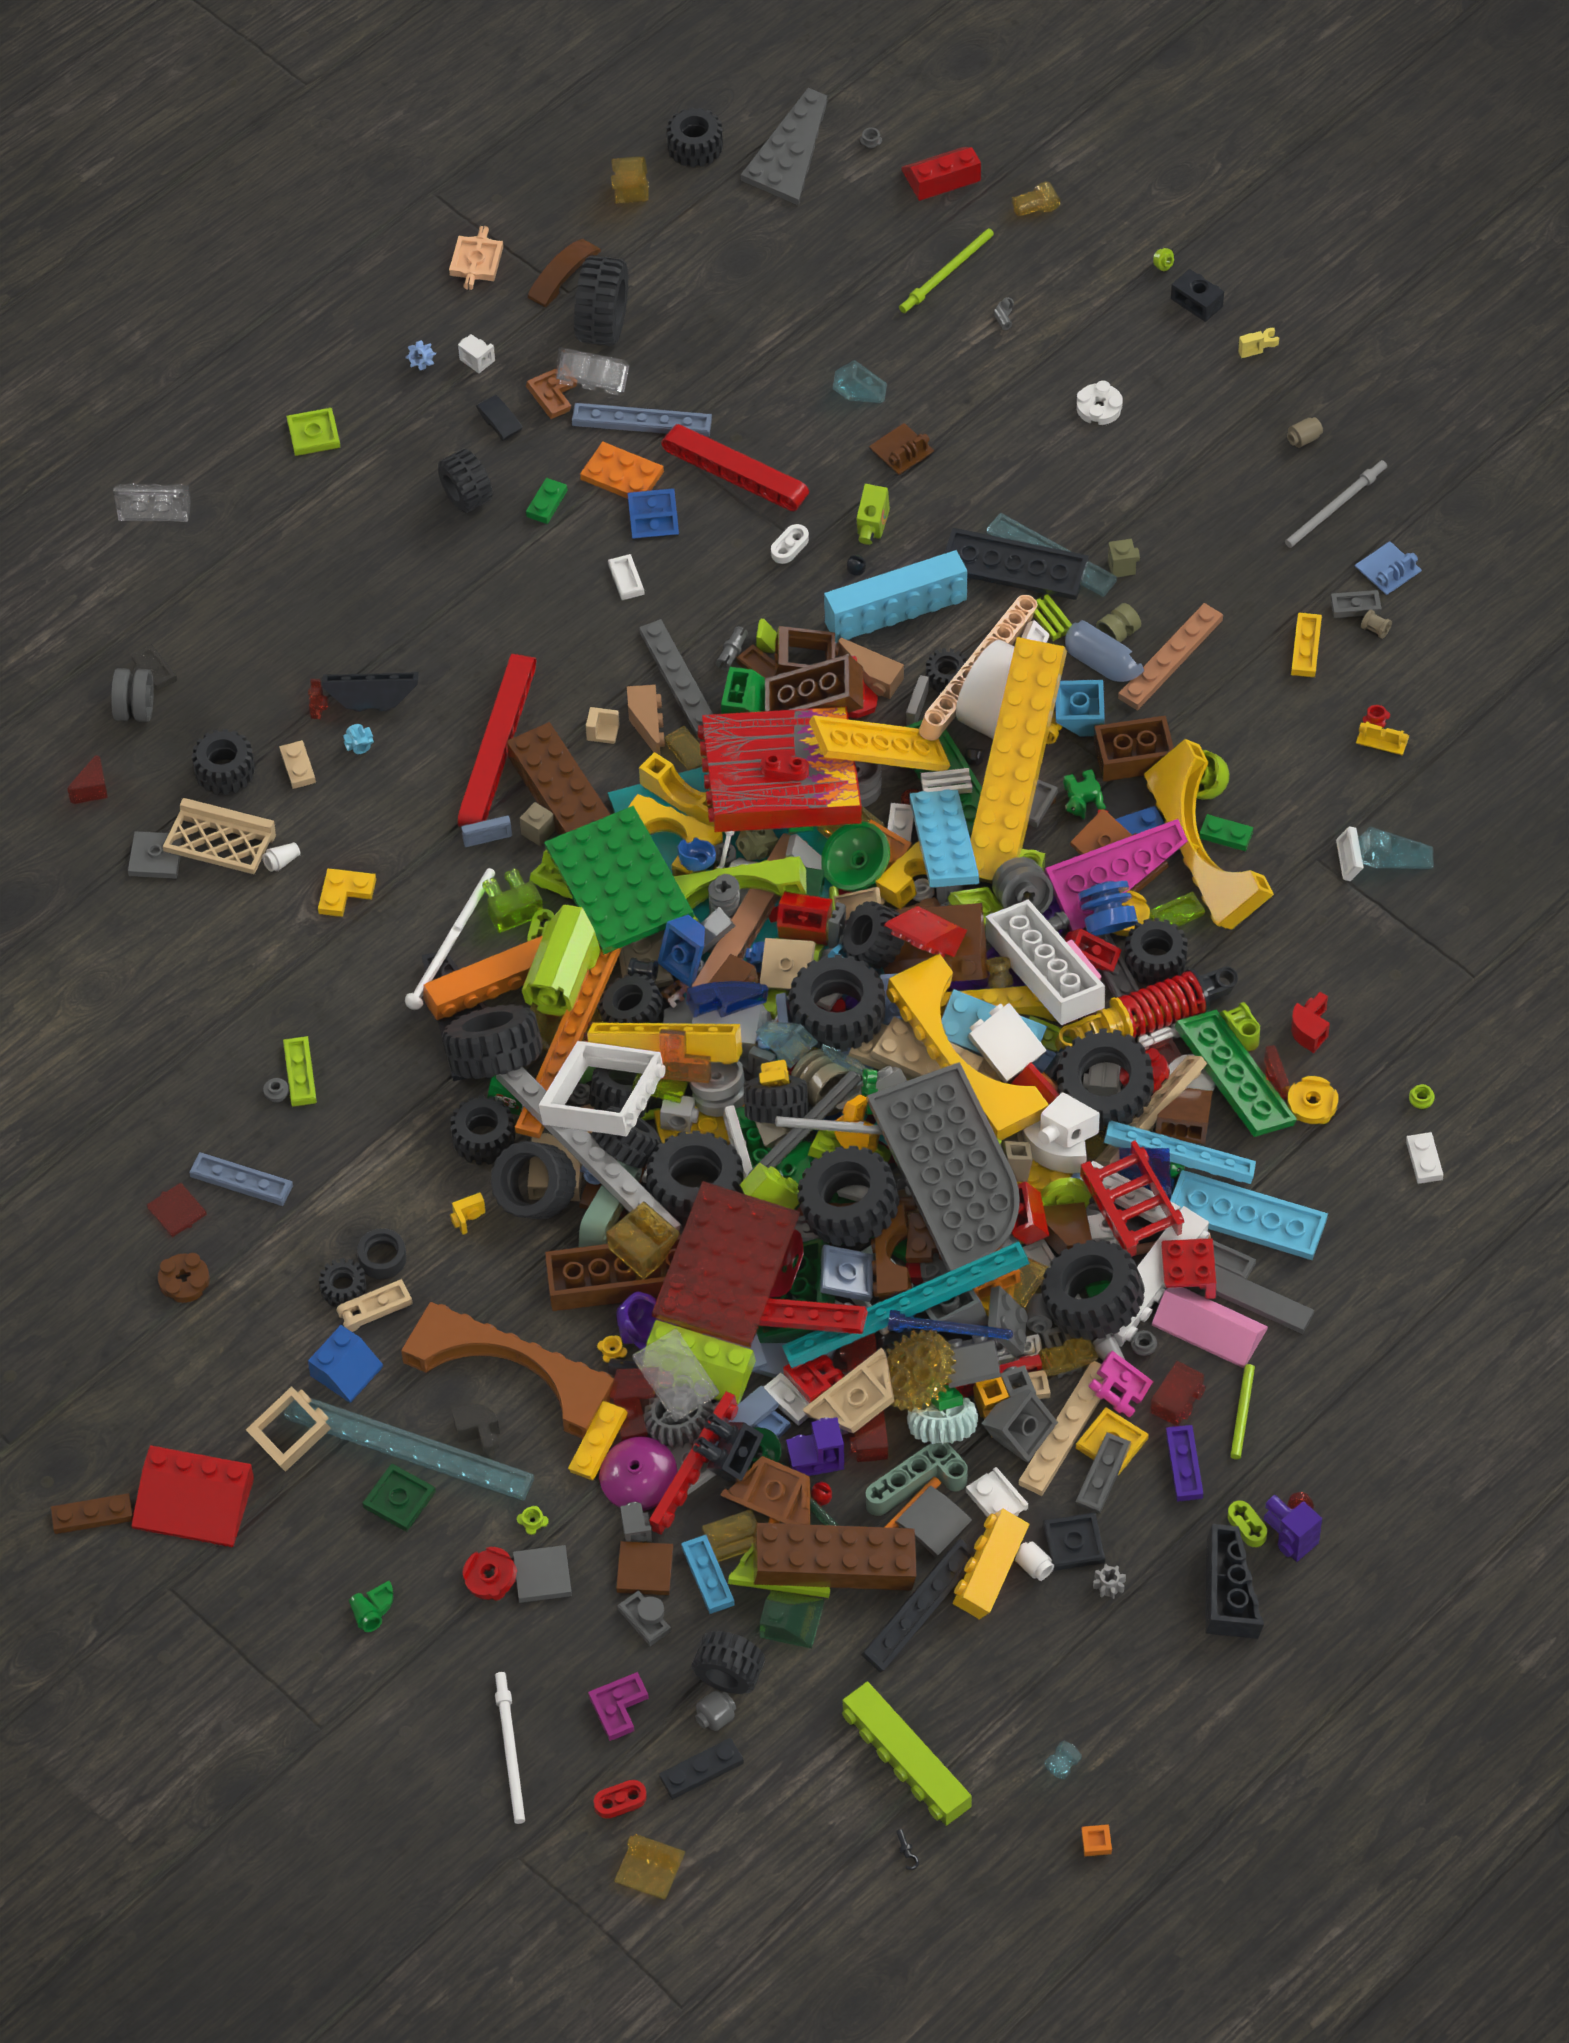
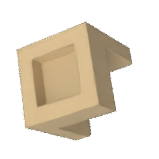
M590 707L586 723L587 740L614 744L619 729V712L617 710Z

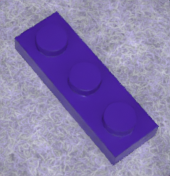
M1192 1425L1166 1427L1177 1501L1203 1499V1488Z

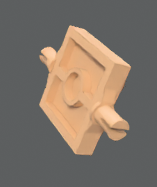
M480 226L478 236H458L449 272L450 276L466 278L464 288L467 290L468 287L469 290L473 289L475 279L495 280L503 250V241L486 238L489 232V228L484 226V229L483 226Z

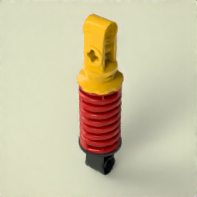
M1228 966L1201 976L1196 970L1188 969L1181 976L1176 975L1171 979H1165L1163 982L1149 985L1145 989L1141 988L1137 992L1133 991L1128 995L1111 998L1110 1008H1103L1098 1010L1096 1015L1087 1016L1078 1022L1064 1026L1055 1040L1056 1049L1059 1051L1060 1048L1073 1047L1072 1043H1067L1063 1040L1064 1036H1069L1073 1040L1078 1036L1083 1039L1085 1038V1033L1091 1030L1093 1034L1099 1033V1029H1107V1033H1113L1115 1029L1121 1031L1123 1037L1129 1034L1135 1038L1136 1034L1143 1036L1146 1032L1152 1033L1155 1029L1160 1030L1163 1026H1170L1172 1022L1176 1023L1178 1020L1188 1018L1189 1016L1192 1017L1209 1012L1210 1001L1229 995L1238 981V974L1233 968ZM1219 978H1226L1230 984H1223Z

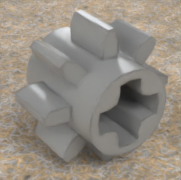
M1105 1564L1101 1572L1099 1570L1095 1571L1096 1580L1093 1581V1589L1099 1588L1100 1597L1105 1595L1111 1596L1114 1599L1118 1591L1124 1592L1123 1583L1126 1582V1574L1119 1573V1566L1114 1568Z

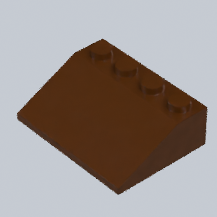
M982 903L923 907V909L967 930L955 957L946 954L943 958L953 971L951 982L979 980L989 977ZM898 909L896 911L899 914H903L910 909ZM904 940L905 943L900 949V954L895 957L892 963L889 962V965L884 968V973H901L936 954L921 950Z

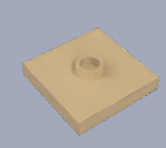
M765 938L759 987L763 989L790 990L793 978L797 977L798 971L803 967L807 968V964L813 961L815 942Z

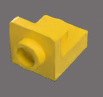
M785 1060L761 1064L762 1073H759L760 1083L763 1086L790 1084Z
M481 1193L453 1202V1213L450 1214V1218L454 1228L459 1227L462 1235L466 1234V1220L476 1219L485 1213V1204Z

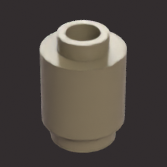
M1306 418L1288 428V441L1291 445L1300 448L1318 439L1323 433V427L1317 418Z

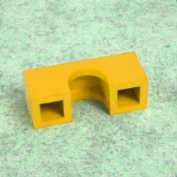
M919 841L902 857L898 858L875 881L876 886L880 890V897L899 909L903 908L917 895L913 877L919 874L927 875Z

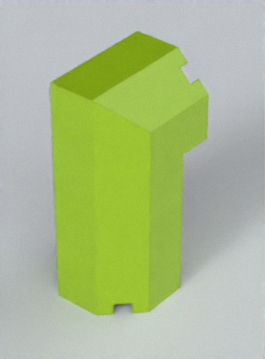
M563 905L548 922L522 988L525 1002L530 1006L532 1002L537 1004V1010L541 1013L562 1016L567 1009L568 1012L571 1011L587 970L596 965L601 950L595 930L582 907Z

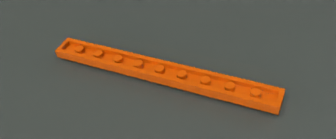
M622 947L607 954H603L601 951L595 967L587 970L573 1009L569 1012L568 1009L566 1010L537 1075L536 1081L546 1091L549 1089L576 1042L582 1041ZM523 1107L515 1126L516 1133L540 1139L544 1126Z

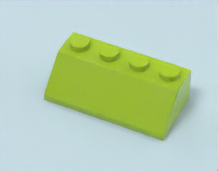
M656 1320L647 1341L641 1377L672 1387L676 1384L681 1388L685 1383L689 1389L696 1386L697 1389L703 1390L710 1399L719 1402L727 1391L735 1395L738 1405L742 1399L756 1359L754 1351Z

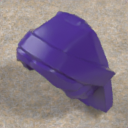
M633 1293L617 1309V1322L623 1343H634L644 1354L656 1320L679 1327V1321L675 1318L666 1317L662 1305L654 1297L646 1293Z

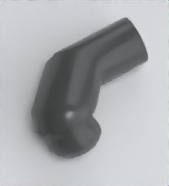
M1005 297L1000 301L994 311V316L1003 330H1008L1012 327V322L1008 316L1012 311L1014 301L1009 297Z

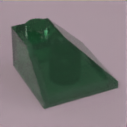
M772 1590L765 1601L760 1619V1638L812 1649L824 1599Z

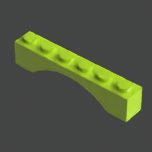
M800 856L674 876L692 909L709 898V885L722 874H729L735 877L739 883V889H761L772 892L780 897L783 896L784 892L806 894V868Z

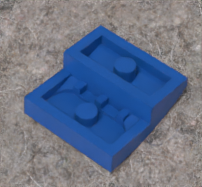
M674 489L628 493L632 539L679 534Z

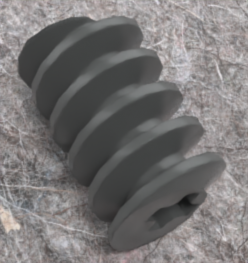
M722 874L712 881L708 888L709 914H712L718 907H722L732 919L740 906L739 883L732 875Z

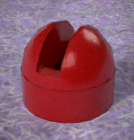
M825 1482L816 1483L811 1489L812 1501L817 1505L828 1504L832 1499L830 1486Z

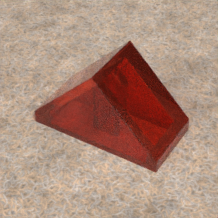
M95 755L68 786L67 789L71 803L77 804L108 798L100 756Z

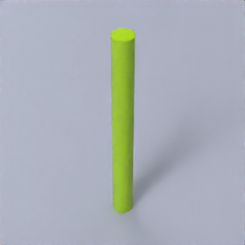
M1246 1364L1244 1367L1230 1456L1236 1460L1241 1458L1255 1366L1251 1364Z

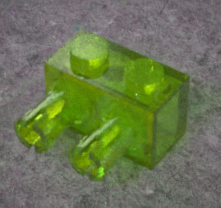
M512 869L514 875H512L511 871L505 873L504 878L511 887L510 890L502 892L496 878H490L492 884L489 883L488 879L482 883V887L489 897L487 898L489 916L498 933L531 921L535 912L543 909L542 898L532 881L524 883L518 869Z

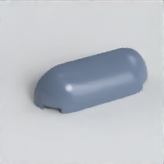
M1081 620L1079 623H1073L1068 629L1065 637V646L1068 653L1108 679L1124 682L1132 680L1144 672L1142 664H1136L1129 655L1132 652L1129 648L1091 624Z

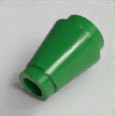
M354 1594L349 1599V1604L358 1627L365 1632H372L379 1628L382 1624L381 1612L363 1594Z

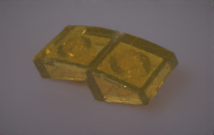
M1080 1337V1339H1068L1063 1346L1040 1349L1038 1353L1047 1376L1065 1373L1098 1359L1091 1341L1084 1340L1083 1337Z

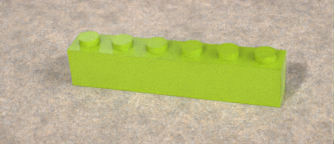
M868 1681L843 1699L842 1715L850 1725L854 1724L860 1730L859 1733L867 1744H873L877 1749L876 1752L884 1763L889 1762L898 1779L902 1782L906 1781L910 1785L915 1798L919 1801L923 1800L929 1806L930 1814L937 1821L941 1820L947 1826L971 1808L972 1795Z

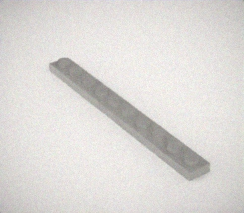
M523 1067L516 1071H509L507 1074L496 1075V1079L543 1125L539 1104L547 1091ZM543 1125L659 1242L680 1230L681 1224L623 1166L603 1150L587 1131Z

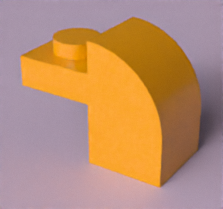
M859 1094L852 1100L847 1101L843 1108V1115L835 1121L857 1123L864 1121L867 1097ZM864 1121L863 1125L873 1126L874 1124ZM834 1131L838 1142L845 1149L849 1148V1146H858L859 1150L865 1147L872 1150V1153L877 1150L880 1134Z
M1001 1377L974 1384L973 1391L980 1416L984 1420L997 1403L1009 1398Z

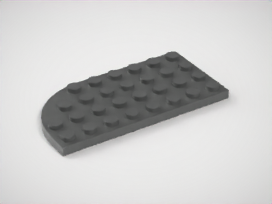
M955 1063L867 1095L866 1101L948 1272L1000 1250L1010 1237L1016 1223L1019 1211V1189L1013 1170L961 1063Z

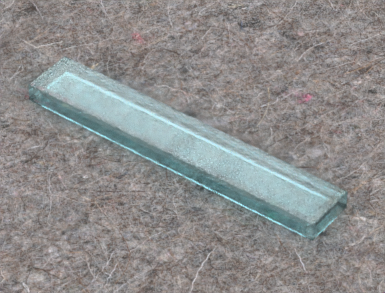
M1002 513L987 527V533L992 536L1069 551ZM1088 562L1082 585L1104 597L1117 582V576Z

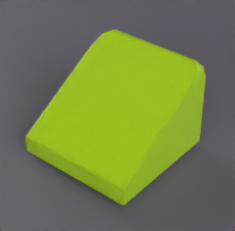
M765 619L759 620L756 636L757 648L762 652L775 653L777 633Z

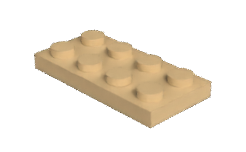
M896 1017L892 1018L871 1055L872 1058L891 1067L901 1068L902 1072L915 1078L940 1069L937 1061L932 1060L928 1055L927 1047L922 1040L919 1041L915 1037L912 1026ZM950 1042L957 1054L968 1065L979 1071L984 1058Z

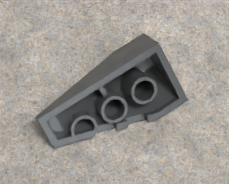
M934 1253L933 1262L920 1263L923 1283L948 1273L944 1262L939 1259V1253ZM973 1289L925 1310L936 1329L967 1335L988 1324L986 1312Z

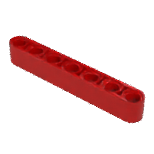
M675 424L661 442L664 450L671 455L787 510L796 511L809 495L808 487L801 481L683 425Z

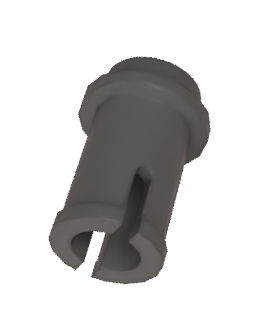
M1063 911L1060 913L1056 912L1054 917L1047 920L1056 931L1066 930L1070 924L1067 915Z

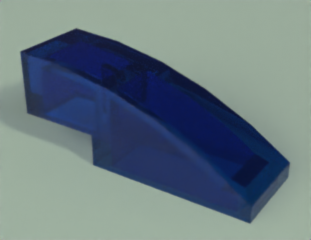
M743 981L701 984L687 988L686 1003L694 1018L715 1010L718 1011L722 1018L766 1003L768 987L765 984Z

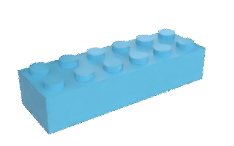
M957 550L826 592L824 593L825 623L830 632H835V642H839L840 638L850 640L861 634L871 633L874 630L892 626L907 619H914L928 612H935L941 608L959 604L967 600V569Z

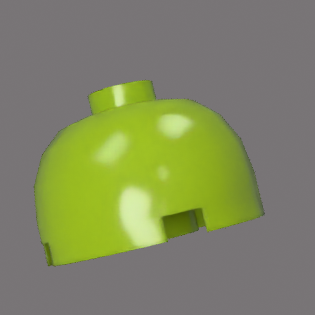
M1202 750L1209 764L1200 781L1197 798L1207 800L1222 794L1228 785L1230 773L1226 762L1219 755Z

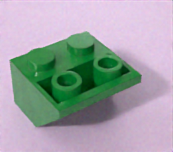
M729 667L721 703V714L764 712L765 678L752 669Z

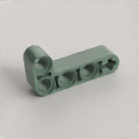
M616 1160L638 1182L640 1181L642 1168L632 1167ZM601 1185L581 1221L579 1247L611 1244L612 1229L625 1208L603 1185Z
M930 1443L867 1488L866 1509L871 1515L881 1516L922 1489L933 1477H938L946 1488L951 1491L963 1490L967 1485V1464L948 1443L943 1445L942 1443ZM936 1455H943L944 1457H943V1458H936V1457H934V1456H936ZM922 1469L924 1471L921 1473H917L914 1470ZM959 1473L960 1476L954 1477L951 1474ZM896 1483L903 1484V1486L901 1487H895L893 1485Z

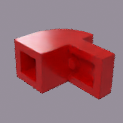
M1319 992L1314 999L1311 997L1304 1007L1297 1003L1292 1015L1291 1032L1294 1039L1312 1053H1315L1329 1035L1330 1023L1321 1018L1327 1010L1328 996L1322 992Z

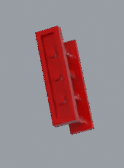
M1136 1140L1131 1142V1155L1100 1169L1098 1167L1094 1168L1092 1163L1088 1161L1081 1164L1080 1170L1081 1178L1115 1239L1122 1246V1249L1130 1253L1131 1257L1136 1255L1138 1241L1171 1226L1177 1236L1182 1234V1226L1185 1223L1182 1213L1179 1209H1174L1149 1165V1156L1145 1148H1140ZM1134 1164L1138 1165L1143 1174L1112 1190L1109 1188L1105 1189L1102 1183L1103 1178ZM1147 1184L1149 1185L1154 1197L1123 1211L1121 1209L1117 1210L1114 1205L1115 1199ZM1159 1205L1166 1215V1218L1135 1232L1133 1230L1129 1231L1126 1226L1128 1219Z

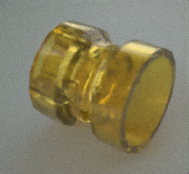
M995 957L986 961V969L990 973L988 978L990 988H1004L1013 984L1012 974L1009 973L1011 967L1010 958Z

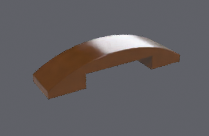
M584 239L577 240L564 248L539 275L527 295L528 298L546 308L559 295V287L583 264L585 259L591 255L597 256L601 249Z

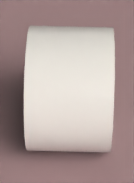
M996 640L991 643L977 658L963 683L956 706L958 721L994 739L1014 646L1003 640Z

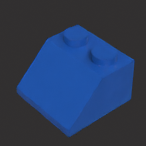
M342 1325L336 1329L308 1360L310 1376L349 1403L355 1399L383 1368L381 1361L365 1342Z

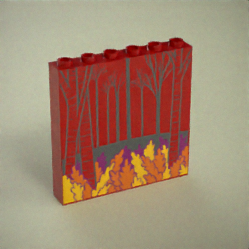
M847 707L702 715V725H698V739L703 740V742H700V755L705 756V758H702V772H707L704 775V788L709 789V791H706V804L711 806V808H708L709 823L713 822L714 832L861 823L862 804L855 761L824 757L809 723L813 715L849 720ZM770 754L800 757L809 763V776L802 781L769 778L761 773V760Z

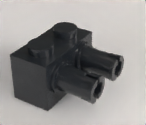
M713 1413L706 1419L711 1423L705 1422L704 1427L721 1437L718 1445L715 1446L704 1437H700L695 1442L700 1446L694 1445L693 1451L710 1460L706 1468L726 1481H742L764 1435L745 1422L727 1423Z

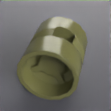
M1126 603L1120 604L1112 610L1111 614H1107L1096 623L1097 629L1120 643L1141 627L1139 615Z

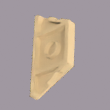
M880 1348L803 1408L807 1417L816 1420L824 1417H837L840 1429L855 1433L892 1404L895 1400L887 1356L884 1350Z

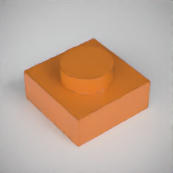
M1109 1825L1081 1828L1084 1856L1112 1854Z

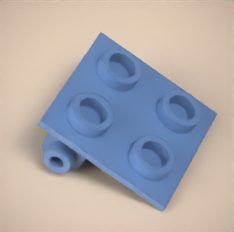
M1390 541L1355 565L1361 573L1386 595L1422 571L1416 565L1418 558L1414 553L1404 554Z

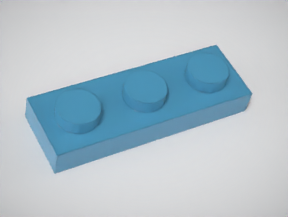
M707 1535L681 1543L682 1550L709 1614L734 1606L733 1596Z

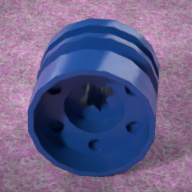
M1127 881L1099 883L1078 894L1079 900L1086 902L1081 905L1082 911H1094L1093 914L1084 919L1087 932L1095 936L1130 928L1138 923L1135 907L1122 905V903L1132 898L1131 893H1122L1129 889Z

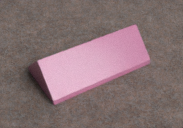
M1183 1287L1168 1288L1164 1291L1152 1322V1326L1242 1368L1250 1360L1268 1326L1214 1301L1205 1299V1297Z

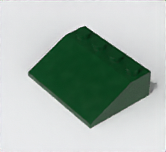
M820 1238L803 1242L802 1261L791 1289L785 1295L771 1297V1299L835 1304V1295L820 1292L822 1248L824 1245H829V1243ZM798 1254L794 1258L792 1266L793 1269L795 1268L798 1262ZM784 1265L782 1267V1272L785 1273L787 1270V1265ZM754 1325L760 1343H789L816 1331Z

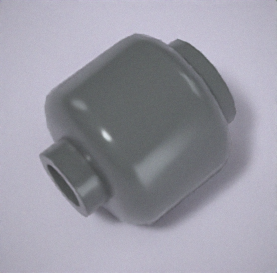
M713 1691L697 1703L696 1721L703 1729L709 1728L712 1731H718L734 1719L736 1705L726 1692Z

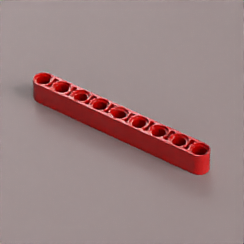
M511 654L460 807L458 815V826L460 827L487 821L508 756L507 741L514 738L536 669L535 657Z

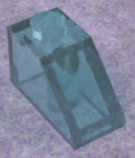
M853 360L835 371L833 389L846 399L873 403L885 401L887 383L857 361Z

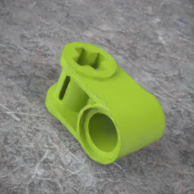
M1242 1002L1237 1008L1228 1012L1226 1010L1220 1012V1015L1247 1051H1253L1259 1046L1260 1025L1251 1014L1246 1003Z

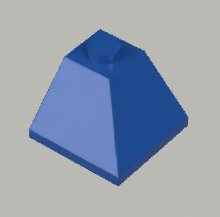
M690 915L667 921L658 964L690 988L696 980L704 948L705 927Z

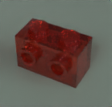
M1176 1361L1152 1398L1150 1413L1179 1426L1182 1419L1187 1420L1190 1416L1195 1399L1200 1400L1206 1389V1386L1203 1385L1204 1374Z

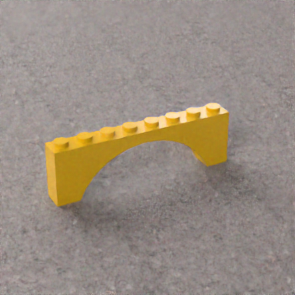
M1184 739L1145 772L1144 776L1148 782V789L1156 798L1157 808L1166 819L1165 823L1178 819L1188 840L1180 848L1184 856L1183 861L1191 870L1193 882L1199 887L1202 893V900L1211 911L1212 921L1219 927L1222 926L1232 930L1274 894L1264 875L1251 870L1226 872L1218 867L1207 855L1197 831L1195 809L1200 781L1209 763L1199 744Z
M940 953L889 978L886 990L888 999L897 1005L903 1020L909 1022L915 1037L919 1041L922 1040L927 1047L928 1055L932 1060L937 1061L940 1069L958 1062L961 1063L998 1139L1003 1140L1041 1121V1114L1049 1104L1036 1086L1006 1084L981 1074L968 1065L948 1041L941 1021L940 1004L945 992L951 985L953 971Z

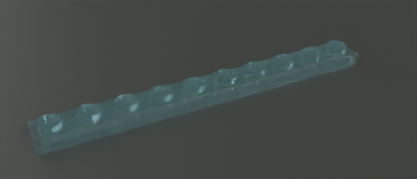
M310 1398L312 1401L309 1405L314 1410L319 1407L329 1418L326 1423L331 1429L327 1434L523 1501L534 1481V1474ZM296 1400L287 1407L284 1413L285 1419L310 1428L317 1423Z

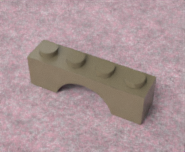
M1021 1130L1003 1139L1001 1148L1013 1170L1016 1181L1027 1182L1033 1159L1030 1142H1023Z

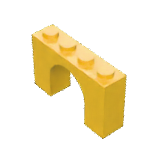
M637 794L629 807L634 805L650 835L656 832L667 831L679 835L687 843L692 842L695 837L699 840L710 842L714 847L717 844L723 843L722 832H714V826H708L692 816H686L677 812L672 807L659 804L650 797ZM678 855L672 863V875L680 876L693 873V871H689L681 865Z

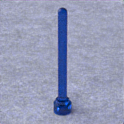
M890 1310L889 1331L904 1330V1327L1001 1339H1011L1013 1337L1011 1329L905 1317V1314H901L898 1310Z

